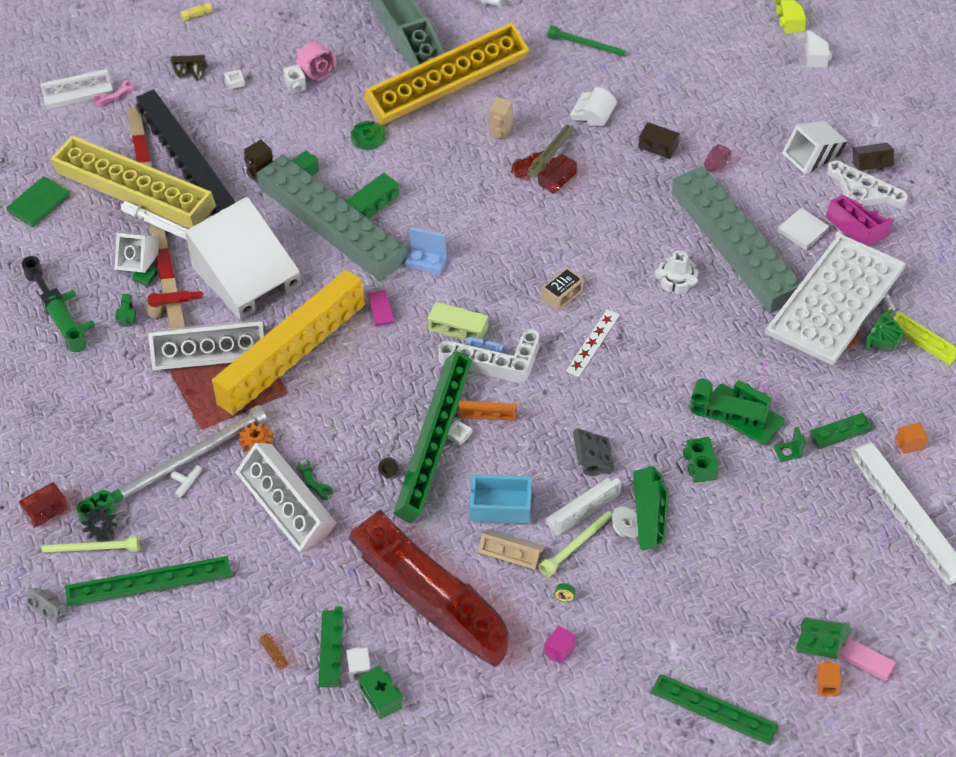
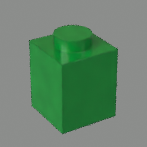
M307 150L291 160L311 176L319 172L318 158Z

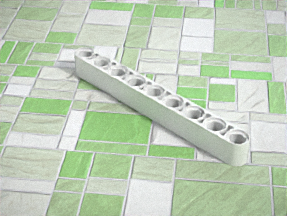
M868 442L852 449L851 454L855 463L943 581L949 586L955 584L956 552L872 442Z

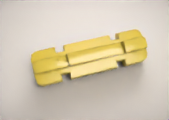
M208 2L203 4L204 6L199 5L190 8L189 11L183 10L180 12L181 18L185 21L190 19V17L195 18L204 15V12L210 13L213 11L211 3Z

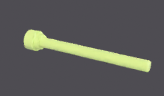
M607 511L554 558L545 559L539 564L540 571L547 577L552 576L561 561L612 518V512Z
M129 536V538L122 541L42 545L41 550L43 553L125 548L130 552H139L140 540L139 536Z

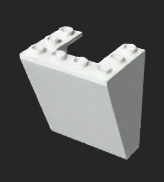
M248 197L237 201L235 204L185 231L193 269L240 320L256 312L254 302L256 298L282 283L284 284L286 294L302 285L300 271ZM293 280L295 283L289 286L290 282ZM250 306L246 312H243L245 307Z

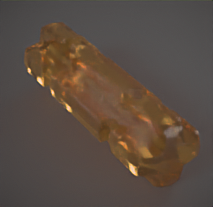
M269 633L262 635L260 642L266 648L265 650L273 662H275L277 668L282 670L287 667L288 661L282 655L283 653L275 641H273Z

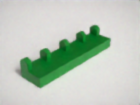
M335 606L334 610H322L319 688L340 687L344 615L341 606Z

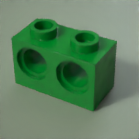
M710 436L686 440L683 456L685 460H688V474L693 477L694 483L718 480L719 467Z

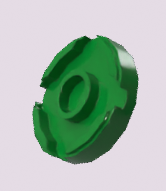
M374 121L360 122L350 132L353 145L363 150L378 148L385 140L384 128L379 123L378 125L375 124Z

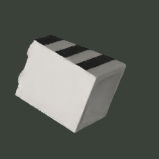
M825 121L797 124L782 154L804 174H808L839 157L848 141Z

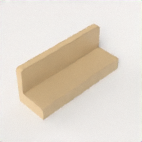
M488 529L482 533L478 553L535 570L538 566L540 554L544 551L545 546Z

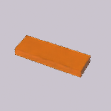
M459 401L458 413L459 418L517 421V404Z

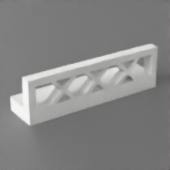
M108 69L40 83L46 110L94 100V96L97 94H113ZM101 76H106V80L98 81L96 79ZM83 80L89 81L87 84H80ZM65 84L72 85L70 88L63 87ZM46 88H55L54 91L46 93L45 91Z
M609 478L605 479L546 518V524L560 536L620 496L621 481L618 478L613 481Z

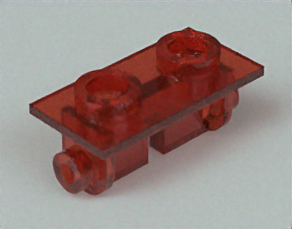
M543 151L535 152L529 157L516 160L512 163L511 174L514 173L516 178L528 176V169L532 165V161L538 158Z

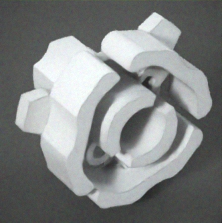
M684 251L673 252L672 257H667L665 263L661 262L659 268L654 271L656 279L660 280L661 287L667 292H672L673 284H675L676 294L686 293L698 283V270L695 269L696 264L688 259L687 252Z

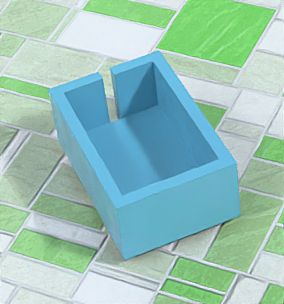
M472 474L469 504L470 521L530 523L532 477Z

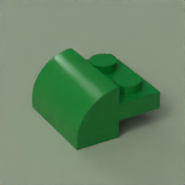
M805 617L800 624L802 631L796 645L797 653L838 659L841 648L846 645L851 630L849 624Z

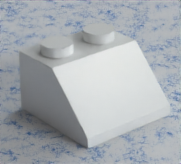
M117 233L115 270L145 273L158 255L159 236Z

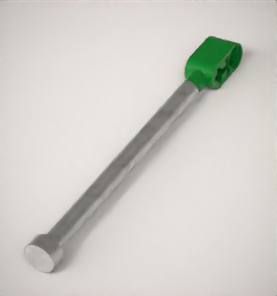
M257 405L249 410V415L110 493L107 490H101L82 500L76 506L79 520L86 521L87 518L84 517L83 513L90 514V507L97 511L99 505L103 507V512L106 508H109L110 513L108 515H111L115 510L114 504L236 436L239 432H243L244 426L250 428L251 423H254L256 426L259 423L265 424L267 417L264 411Z

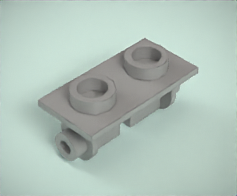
M28 587L26 604L53 624H56L57 616H63L66 613L65 605L55 599L50 601L52 597L43 591L42 588L36 587L32 589Z

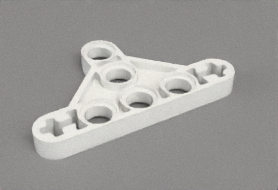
M840 161L829 162L827 174L839 181L845 196L863 204V206L888 203L894 207L901 208L906 205L908 196L905 191ZM847 175H854L855 178H848ZM863 182H869L871 185L865 186ZM884 189L887 193H880L878 190ZM854 193H861L863 196L856 197Z

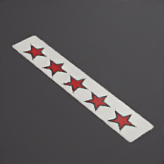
M606 309L566 372L577 377L581 375L620 314Z

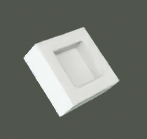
M241 69L224 73L229 89L245 86Z
M456 420L450 426L447 438L461 446L471 436L472 429Z

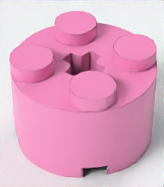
M317 40L306 44L296 52L297 65H300L302 72L310 79L322 81L330 76L332 67L335 68V55Z

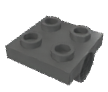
M577 428L573 432L578 464L582 465L583 473L587 476H595L601 472L611 474L615 469L609 438Z

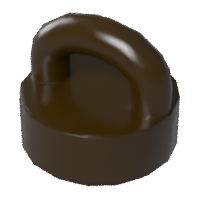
M385 457L378 464L379 473L387 478L394 476L399 468V464L392 457Z

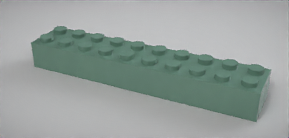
M281 155L257 172L258 186L262 191L378 281H382L405 263L406 249L402 244L285 155Z
M704 166L673 178V196L769 313L781 309L801 284L797 276Z

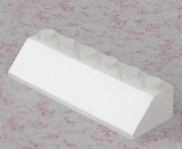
M263 319L150 330L148 336L152 370L232 363L265 336Z
M255 443L235 473L297 550L303 552L325 539L335 526L336 521L272 444Z

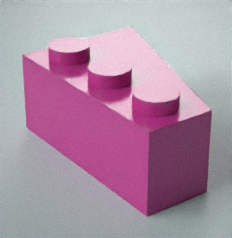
M845 195L830 201L825 216L851 239L866 246H870L889 236L894 219L890 217L885 219L879 216L878 211L873 210L871 212L863 208V204Z

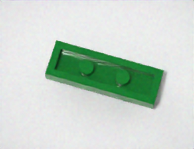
M862 412L810 430V436L817 448L821 449L871 432L872 426Z

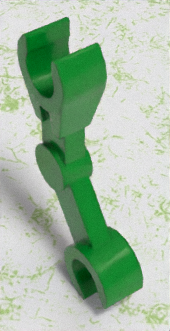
M306 459L307 467H301L300 462H298V470L304 475L306 486L314 489L323 500H328L327 494L324 492H329L333 495L332 487L314 481L310 473L311 463L309 460Z

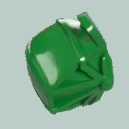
M893 309L883 313L869 331L864 342V347L867 351L870 350L871 344L874 349L892 352L901 343L904 331L895 319L889 317L894 312Z

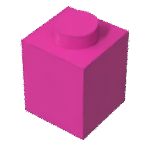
M558 625L544 643V654L550 660L562 664L576 646V635Z

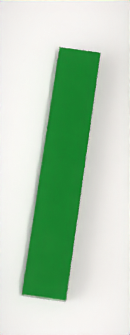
M663 674L659 675L651 690V694L769 746L778 729V724Z

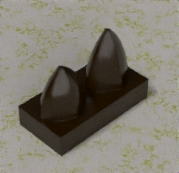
M205 55L171 56L172 67L179 78H182L188 68H190L193 77L198 81L202 77L205 68H207Z

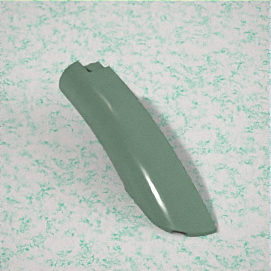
M369 0L386 33L410 68L444 54L443 47L428 17L422 13L414 0Z

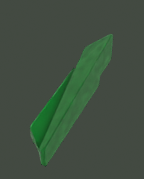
M654 466L638 469L633 472L639 546L643 551L656 548V545L666 540L669 490L662 484L663 475Z

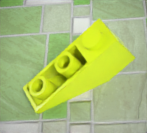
M773 0L774 4H777L776 12L777 15H780V27H783L784 33L804 32L806 17L803 7L795 0Z

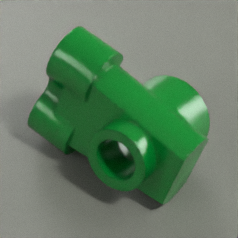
M122 294L121 308L116 310L115 319L118 320L119 326L127 327L128 323L135 324L136 309H132L133 301H131L132 296L130 294Z

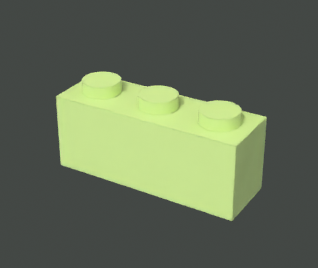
M435 302L427 318L428 330L463 340L471 336L483 340L489 328L487 315L450 306L446 303Z

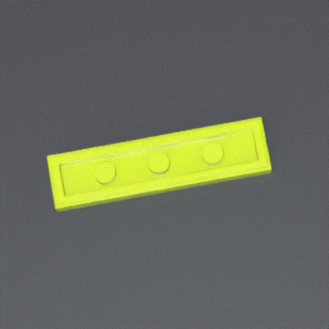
M898 312L893 317L904 331L906 339L949 366L956 360V346L901 312Z

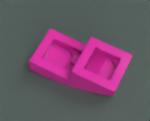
M386 290L367 293L375 327L394 323Z

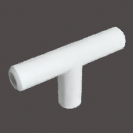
M196 466L188 477L176 471L171 473V478L182 483L175 492L177 498H181L202 472L200 466Z

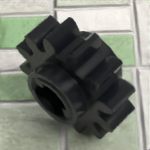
M100 505L97 507V511L90 507V514L83 513L84 517L87 518L86 521H80L81 524L86 525L82 532H89L87 536L89 539H92L95 535L97 542L100 541L101 536L108 540L107 533L114 534L115 532L111 527L118 525L112 522L116 515H108L110 513L109 508H106L103 512V507ZM97 519L103 521L100 528L95 526Z

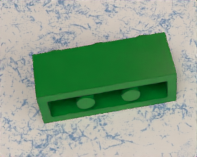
M383 172L345 202L370 219L375 213L382 210L400 195L399 183Z

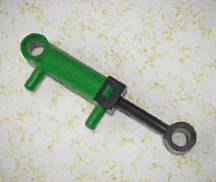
M36 256L24 258L21 264L25 278L29 281L37 282L43 292L40 298L46 313L53 319L67 342L68 349L72 352H81L86 347L83 332L95 327L94 321L91 320L78 326L64 301L76 296L75 291L70 290L60 294L57 288L49 290L42 278L43 271L39 258Z

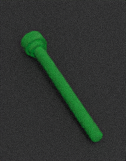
M554 25L549 27L547 38L553 40L555 38H562L623 57L626 55V50L562 32L561 29Z

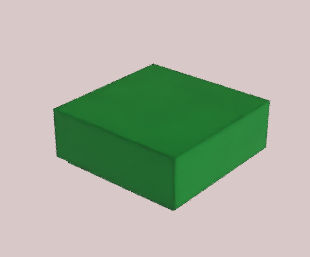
M149 267L145 273L135 272L132 275V281L149 286L156 277L157 270Z

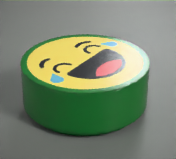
M558 584L555 588L554 596L559 601L571 602L575 598L576 590L570 584Z

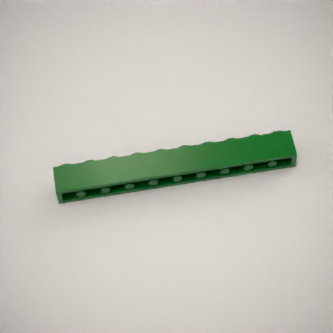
M455 351L444 362L393 511L395 516L408 523H411L422 514L472 363V359L459 351Z

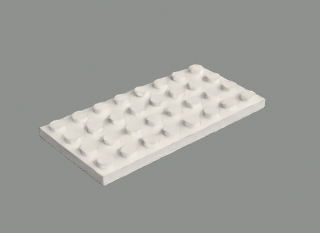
M838 234L767 326L765 334L830 365H834L904 270L906 263L842 234Z

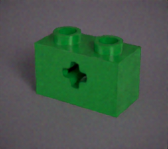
M380 665L359 676L358 684L378 718L382 719L402 708L401 699L403 695L398 687L393 686V681L388 671L384 672Z

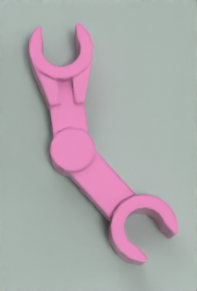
M125 80L123 87L117 92L110 95H95L96 107H102L113 100H120L126 92H132L135 89L134 82L130 85L129 80Z

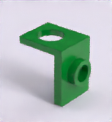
M799 427L794 428L792 441L774 445V450L780 462L803 457L806 441ZM783 448H789L792 451V453L788 456H785L780 452V450Z

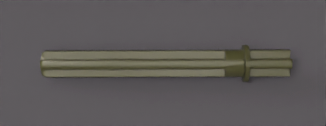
M566 124L541 155L532 161V165L528 169L529 176L536 177L540 171L546 168L549 160L573 133L572 125Z

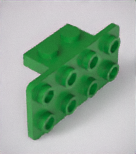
M738 380L734 384V389L725 384H719L713 391L722 395L762 403L769 408L767 420L762 429L720 421L762 446L768 444L785 422L782 416L770 410L771 398L767 394L752 388L747 383Z

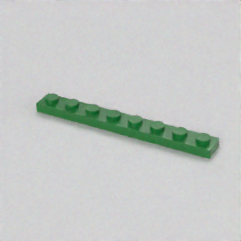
M228 556L65 585L67 605L69 607L231 577Z

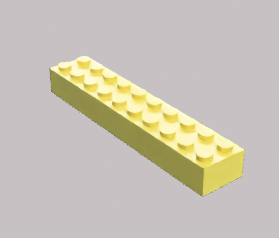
M71 136L50 159L57 174L119 200L130 202L136 206L141 205L143 209L187 228H191L204 221L216 207L211 191L75 136Z

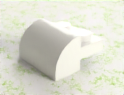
M595 87L593 92L582 93L570 113L571 120H587L589 126H604L617 101L609 91Z

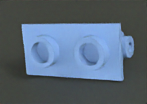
M473 336L467 337L465 342L469 346L504 353L506 348L500 342H483L482 339L474 338Z

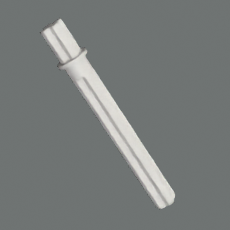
M124 201V204L121 205V211L132 215L135 219L139 218L187 240L185 233L188 230L187 228L147 211L141 205L136 206L127 201Z

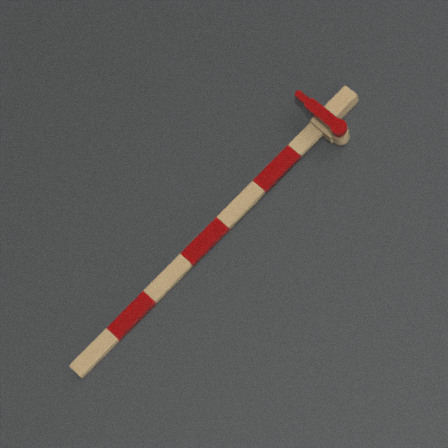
M126 108L136 161L152 168L141 114H138L136 108ZM149 223L151 236H159L156 262L163 293H151L148 296V316L158 318L162 315V310H166L169 328L185 327L180 303L203 299V292H177L165 230Z

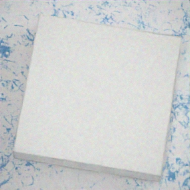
M800 208L778 227V232L807 250L829 231L830 226Z

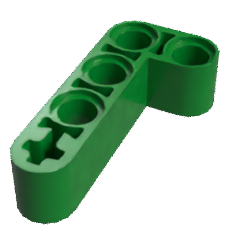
M704 378L696 380L690 404V410L693 414L754 429L764 428L769 408L765 404L712 392L713 384L711 381Z

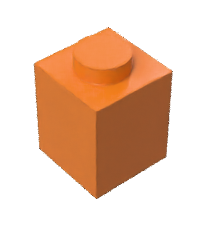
M921 422L898 427L895 443L898 448L900 447L903 454L926 448L928 436Z
M829 661L818 663L816 670L817 696H839L841 688L840 663Z

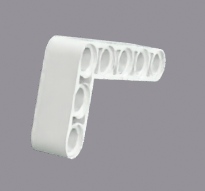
M534 329L524 331L514 356L452 341H443L438 347L439 361L444 365L445 360L455 351H459L472 359L470 372L523 383L527 381L539 351V333Z

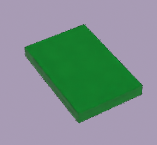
M43 176L9 204L6 209L7 212L33 228L66 200L70 193L65 188Z

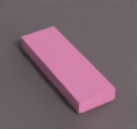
M850 638L847 639L846 645L842 646L839 658L884 681H887L896 666V661Z

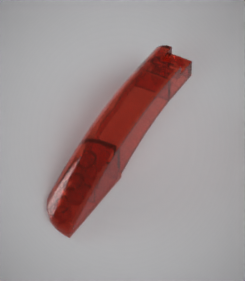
M381 509L350 532L349 541L362 553L361 558L418 613L452 640L495 668L501 664L508 650V629L497 611L469 583H464L429 557Z

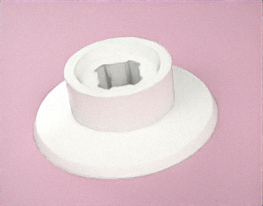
M617 507L614 509L612 521L615 532L622 537H638L637 514L627 507Z

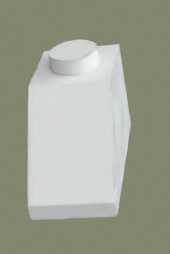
M807 31V67H827L828 61H831L832 50H829V45L825 40L812 31Z

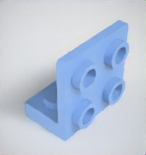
M411 227V250L405 261L406 267L441 274L447 260L446 235Z

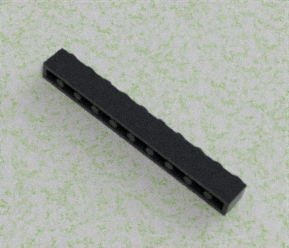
M155 89L136 96L137 104L135 108L138 114L143 115L145 124L150 125L154 136H158L160 145L162 147L165 146L168 156L174 159L177 169L182 170L185 180H189L191 184L212 192L216 207L210 215H215L235 204L233 197Z

